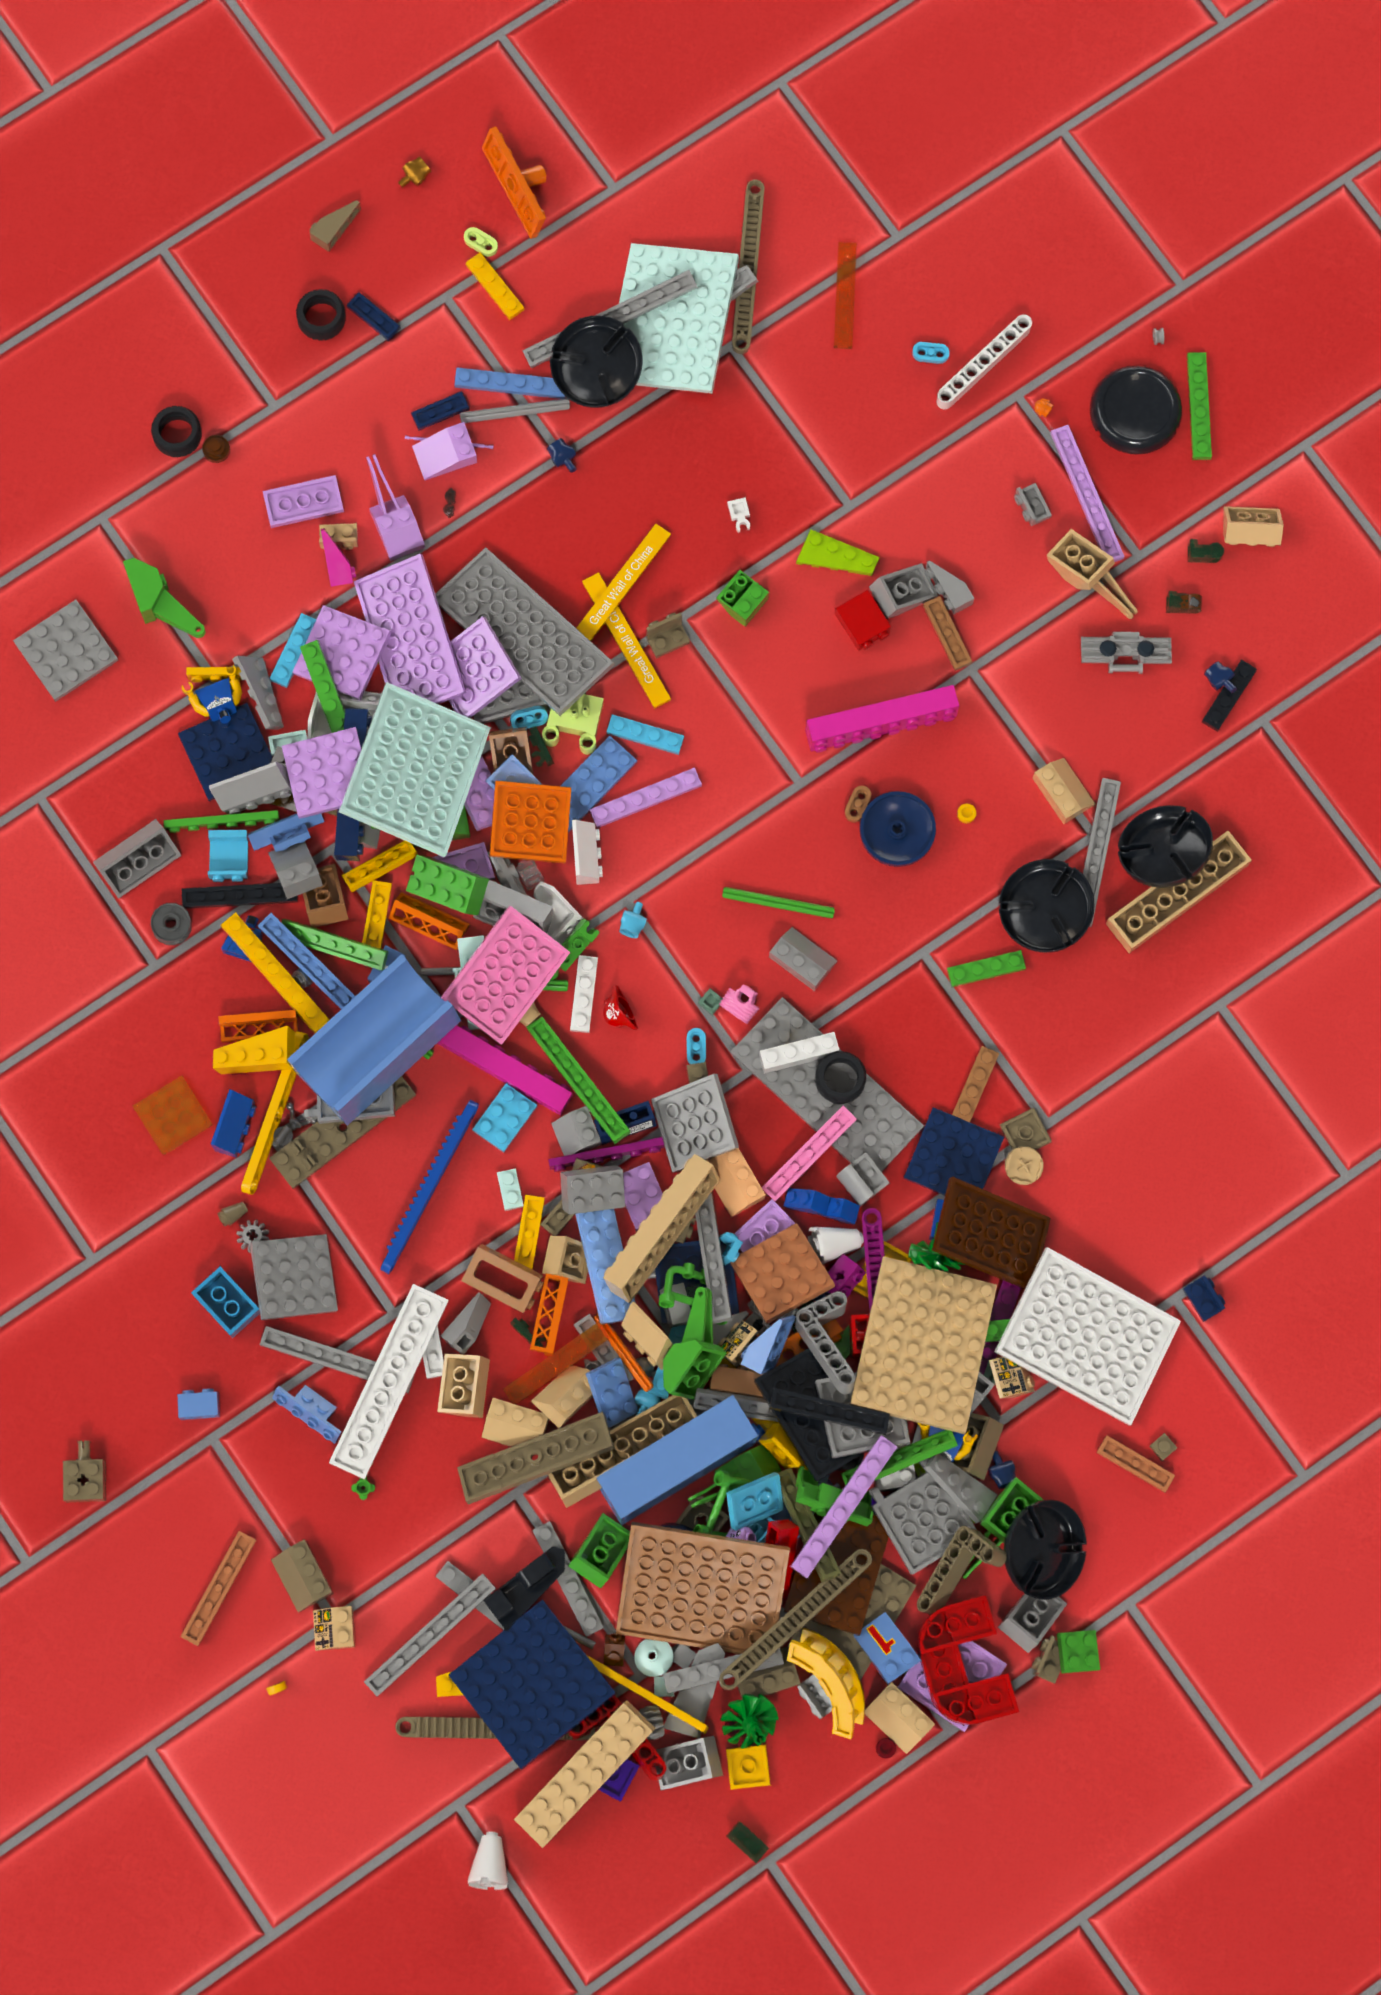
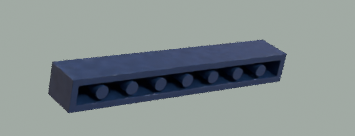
M345 708L344 730L356 727L362 749L373 716H370L368 709ZM338 809L334 856L339 861H360V855H363L364 852L361 837L365 836V825H362V822L339 813Z

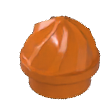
M1040 399L1035 403V412L1040 417L1044 416L1046 418L1054 405L1050 403V400Z

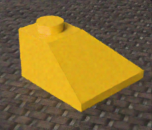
M780 1423L773 1424L758 1440L784 1468H794L801 1465L798 1452Z

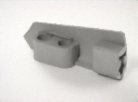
M718 1643L698 1650L691 1666L723 1659L725 1652ZM717 1681L679 1691L673 1705L705 1723ZM670 1713L664 1724V1729L700 1739L702 1734L701 1731Z

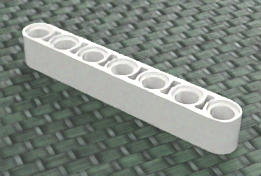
M1023 314L1010 323L938 391L937 406L945 410L955 404L1030 333L1032 319L1028 315ZM1023 323L1027 325V327L1021 328L1019 324ZM1006 336H1013L1014 339L1008 340ZM993 348H1000L1001 352H995ZM980 360H986L988 364H982ZM973 372L975 376H969L967 373ZM960 384L962 388H955L954 385ZM947 396L950 400L944 401L941 397Z

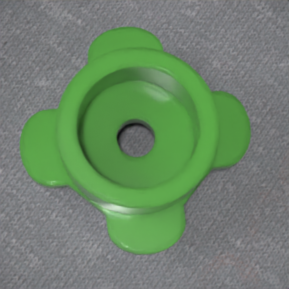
M366 1477L365 1480L360 1478L356 1484L352 1485L351 1489L359 1495L361 1500H365L370 1492L375 1491V1485L370 1484Z

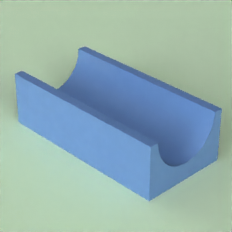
M401 954L287 1060L296 1074L348 1126L461 1020L453 1005L449 1001L441 999Z
M734 1395L596 1477L602 1487L599 1490L622 1526L754 1446L758 1435Z

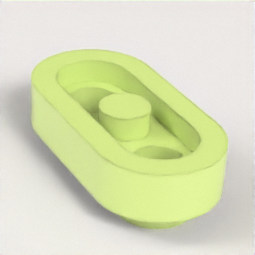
M475 227L468 228L465 231L464 241L467 246L487 257L497 253L498 243L496 239ZM471 237L477 238L475 241L470 240ZM491 246L492 249L487 250L486 247Z

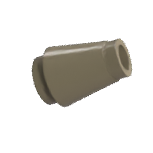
M240 1202L222 1208L217 1214L224 1226H231L248 1210L246 1205Z

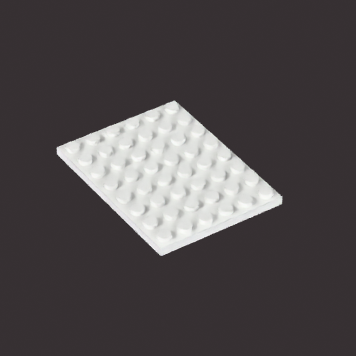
M1046 1247L997 1345L995 1353L1121 1422L1132 1425L1181 1321Z

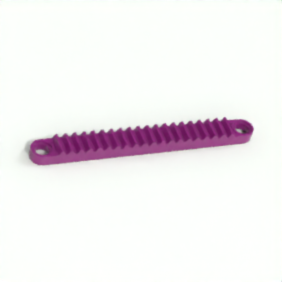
M869 1208L862 1214L870 1311L883 1256L885 1257L882 1218L880 1212L875 1208ZM871 1213L877 1216V1221L873 1224L866 1221L867 1215Z

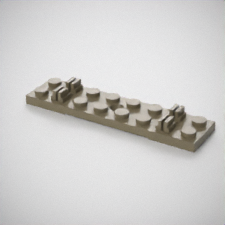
M402 1076L394 1082L395 1112L416 1096ZM388 1117L354 1120L344 1131L339 1129L341 1124H345L344 1122L319 1124L317 1121L269 1159L291 1188L294 1189Z
M600 1412L521 1444L457 1467L465 1500L469 1505L565 1467L588 1460L589 1458L591 1459L615 1448L606 1416L603 1412ZM535 1454H537L538 1458L536 1460H532V1457Z

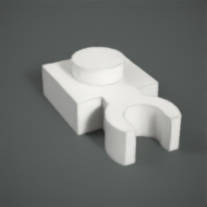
M746 498L728 501L727 505L731 521L737 520L736 531L740 532V525L742 524L746 525L747 530H750V522L745 519L750 517Z

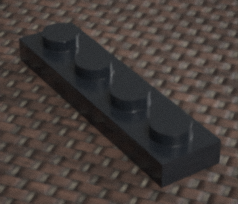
M1241 660L1234 670L1235 676L1230 680L1237 687V690L1231 693L1224 686L1203 718L1202 723L1218 732L1257 669Z

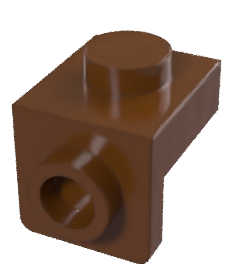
M616 1633L605 1635L604 1665L623 1666L624 1635Z

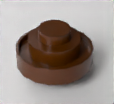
M213 435L208 437L203 443L202 450L208 461L220 463L228 458L230 446L224 437Z

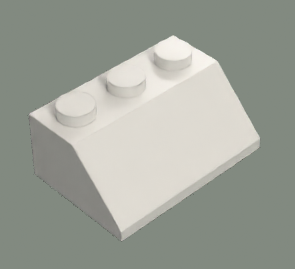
M572 820L576 884L599 883V877H603L602 866H598V859H601V847L597 848L596 841L600 840L599 829H595V823Z

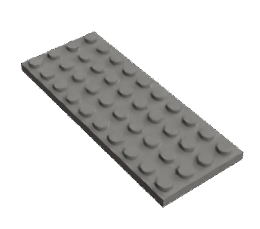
M486 547L435 594L439 607L465 630L481 617H485L521 676V681L559 716L566 712L615 666L611 659Z
M782 997L731 1050L730 1054L816 1132L844 1106L857 1120L834 1142L832 1147L850 1163H853L864 1153H867L882 1172L922 1130L924 1125L867 1073L866 1084L862 1093L854 1101L846 1104L832 1103L822 1097L817 1090L815 1074L822 1059L764 1074L759 1057L761 1050L824 1035ZM835 1063L826 1069L824 1080L831 1090L843 1093L855 1087L857 1074L851 1066L845 1063Z

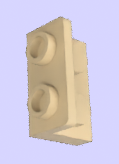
M357 523L319 525L320 549H324L321 534L322 528L326 529L339 548L351 550L354 547H358Z

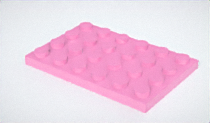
M509 906L441 996V999L449 1001L456 1011L502 1045L570 952L520 912Z

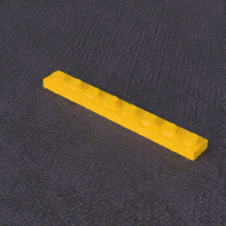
M236 912L221 924L223 930L292 1009L296 1010V1013L314 1034L329 1021L328 1017Z

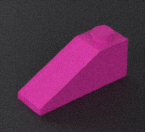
M322 528L321 534L331 587L353 583V578H356L354 566H350L349 560L326 529Z

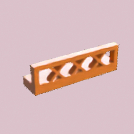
M402 892L395 899L389 915V919L455 950H458V941L456 943L450 941L447 934L452 933L458 936V938H463L470 926L469 923ZM397 908L403 910L406 917L401 918L395 915ZM412 918H420L423 925H416ZM429 926H437L441 933H433Z
M296 1010L218 1016L222 1043L242 1041L257 1036L259 1032L263 1034L265 1032L261 1029L266 1024H272L278 1029L285 1022H293L294 1032L298 1031ZM247 1025H253L257 1029L253 1035H246L243 1032ZM225 1027H234L238 1031L233 1037H225Z
M547 1273L545 1274L530 1350L545 1353L544 1356L552 1357L569 1278ZM548 1279L560 1281L559 1288L551 1292L547 1286ZM551 1297L555 1302V1307L547 1311L543 1303ZM548 1316L551 1326L543 1330L539 1322L542 1318ZM544 1335L547 1340L546 1348L535 1346L536 1338Z

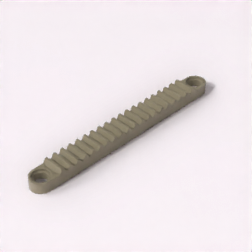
M756 179L749 181L746 186L739 268L747 265L755 277H757L764 200V184ZM758 186L760 192L754 194L750 191V188ZM756 284L736 298L732 349L737 354H745L750 349ZM738 340H744L746 342V346L744 348L737 347L736 342Z
M864 1549L855 1551L839 1566L840 1576L821 1582L729 1665L719 1677L720 1686L729 1691L741 1684L825 1606L835 1599L837 1595L858 1578L870 1566L872 1562L871 1554ZM863 1554L866 1556L867 1563L865 1565H859L856 1562L858 1555ZM727 1674L733 1675L735 1678L734 1684L726 1685L723 1680L724 1676Z
M402 1717L396 1722L395 1726L396 1732L405 1738L497 1739L482 1718ZM404 1721L411 1724V1730L408 1733H403L400 1730V1725ZM577 1725L575 1728H573V1731L580 1732L579 1729L581 1726ZM595 1728L591 1730L589 1735L582 1738L573 1739L567 1733L560 1740H589L595 1734Z

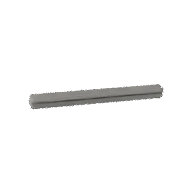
M566 398L461 412L460 419L461 423H470L570 409V401Z

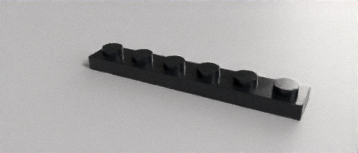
M281 883L182 888V906L185 909L298 902V895L289 899L286 898Z
M776 1388L773 1389L769 1409L884 1435L887 1433L890 1414Z

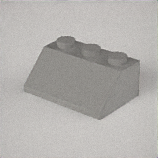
M793 927L779 939L769 952L770 959L813 991L817 989L838 962Z

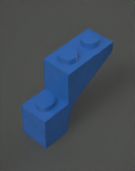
M789 1188L783 1207L824 1216L840 1223L855 1224L860 1205L847 1199L829 1197L816 1190Z

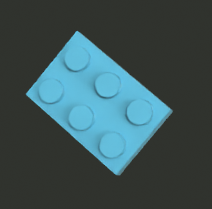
M506 1083L472 1131L504 1153L538 1106Z
M776 1472L726 1492L731 1528L735 1531L784 1510L780 1476Z

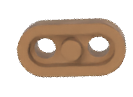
M858 786L853 790L845 808V817L848 821L856 823L861 820L862 814L871 800V791L868 787ZM863 794L865 798L859 799L858 795ZM856 811L857 815L852 816L851 812Z

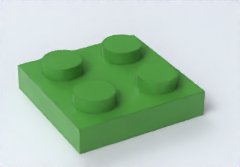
M1096 1630L1057 1633L1061 1674L1100 1670Z

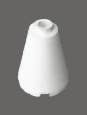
M815 1226L809 1228V1231H812L811 1236H808V1242L822 1264L832 1261L842 1254L845 1255L857 1250L864 1243L863 1234L858 1229Z
M486 1832V1835L481 1837L468 1877L469 1886L485 1890L488 1887H494V1890L507 1888L508 1880L502 1837L498 1836V1833Z

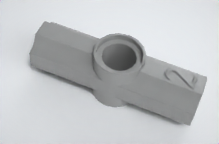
M489 857L496 870L495 873L500 884L527 895L513 863L511 864L508 858Z

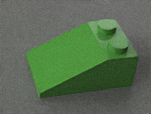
M602 1513L568 1567L601 1588L609 1580L626 1552L630 1531Z

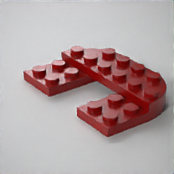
M986 1595L936 1610L924 1621L918 1634V1655L921 1659L920 1662L931 1700L944 1717L963 1725L979 1724L1019 1712L1009 1674L1006 1673L969 1684L958 1647L959 1644L997 1634Z

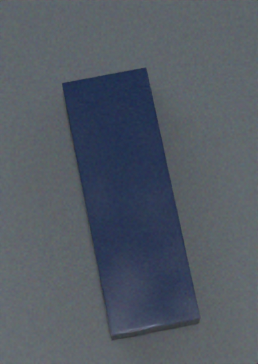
M360 292L347 304L348 309L387 341L401 329L399 324Z
M461 391L413 411L411 416L418 431L470 409Z

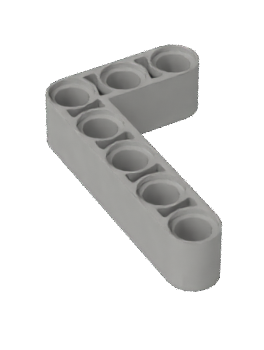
M834 1292L800 1309L796 1314L795 1328L836 1389L842 1394H849L854 1389L855 1374L822 1327V1325L842 1316L846 1311V1295L842 1292Z

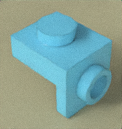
M726 1232L719 1237L720 1241L727 1245L722 1254L724 1265L736 1261L740 1254L738 1250L743 1243L735 1234Z

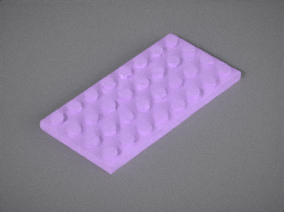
M415 555L354 581L366 622L391 632L378 661L385 684L388 682L436 704H441L465 694L466 690L423 555Z

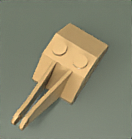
M1071 529L1047 554L1050 564L1065 581L1079 590H1090L1093 588L1129 619L1134 617L1133 614L1136 615L1138 613V610L1108 572L1115 564L1114 558ZM1099 580H1101L1108 587V589Z

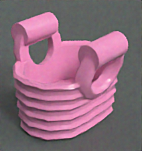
M744 984L736 991L729 988L719 1005L748 1024L759 1010L754 1005L758 993ZM743 993L749 997L747 1002L741 1000Z

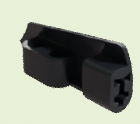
M552 1546L519 1571L515 1577L483 1600L505 1631L509 1630L512 1626L511 1624H514L565 1571V1549Z

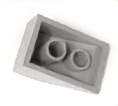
M922 563L881 576L869 586L886 619L900 615L938 597Z
M305 842L294 844L283 851L275 852L274 850L268 852L287 899L323 886L319 872Z
M1024 1593L1005 1616L998 1628L1029 1653L1039 1644L1067 1603L1060 1597L1040 1600Z
M714 1736L656 1750L666 1764V1772L663 1778L658 1780L661 1790L723 1776ZM655 1766L657 1774H660L662 1772L661 1768Z

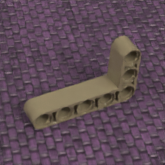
M961 1526L956 1531L917 1601L918 1610L931 1615L936 1610L944 1607L974 1555L984 1563L1001 1567L1006 1561L1005 1551L980 1531Z

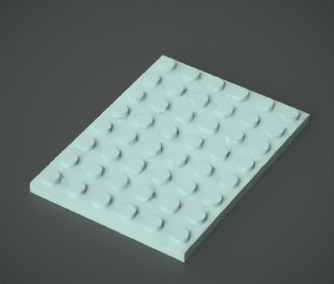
M631 243L619 304L690 270L698 287L624 323V327L629 328L636 336L642 351L643 365L640 378L636 384L637 386L713 394L739 261L738 254Z
M386 682L339 813L445 857L491 727Z

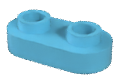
M929 342L916 343L912 351L915 360L936 364L945 363L950 354L949 348L946 345ZM923 351L925 354L919 355L918 352ZM941 353L943 356L938 357L937 354Z
M533 706L517 710L510 717L511 725L513 728L527 726V729L541 726L547 722L548 713L543 706Z
M693 1028L687 1033L686 1038L687 1061L689 1064L703 1063L706 1061V1035L703 1030ZM698 1036L700 1040L694 1042L692 1038ZM699 1055L700 1059L698 1061H695L693 1059V1056Z

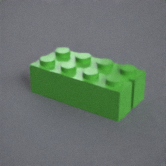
M416 855L412 871L415 873L410 875L406 888L407 892L465 914H479L488 885V878L430 856Z

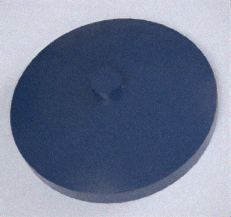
M894 791L876 797L869 803L861 817L860 838L864 848L875 860L888 866L902 867L918 862L929 852L935 839L936 823L932 811L923 800L907 792Z

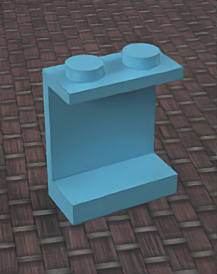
M208 830L210 841L209 879H212L214 882H223L224 879L241 882L243 879H248L247 830Z

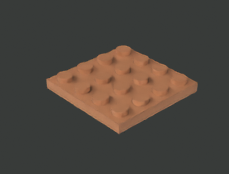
M797 1223L739 1254L735 1262H730V1265L766 1324L835 1287L833 1280Z

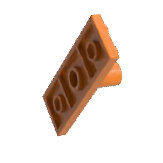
M497 127L490 128L482 150L530 239L536 238L546 216L530 187L545 183L547 180L546 172L541 165L520 171L512 156L511 149L504 142L502 133L499 132Z

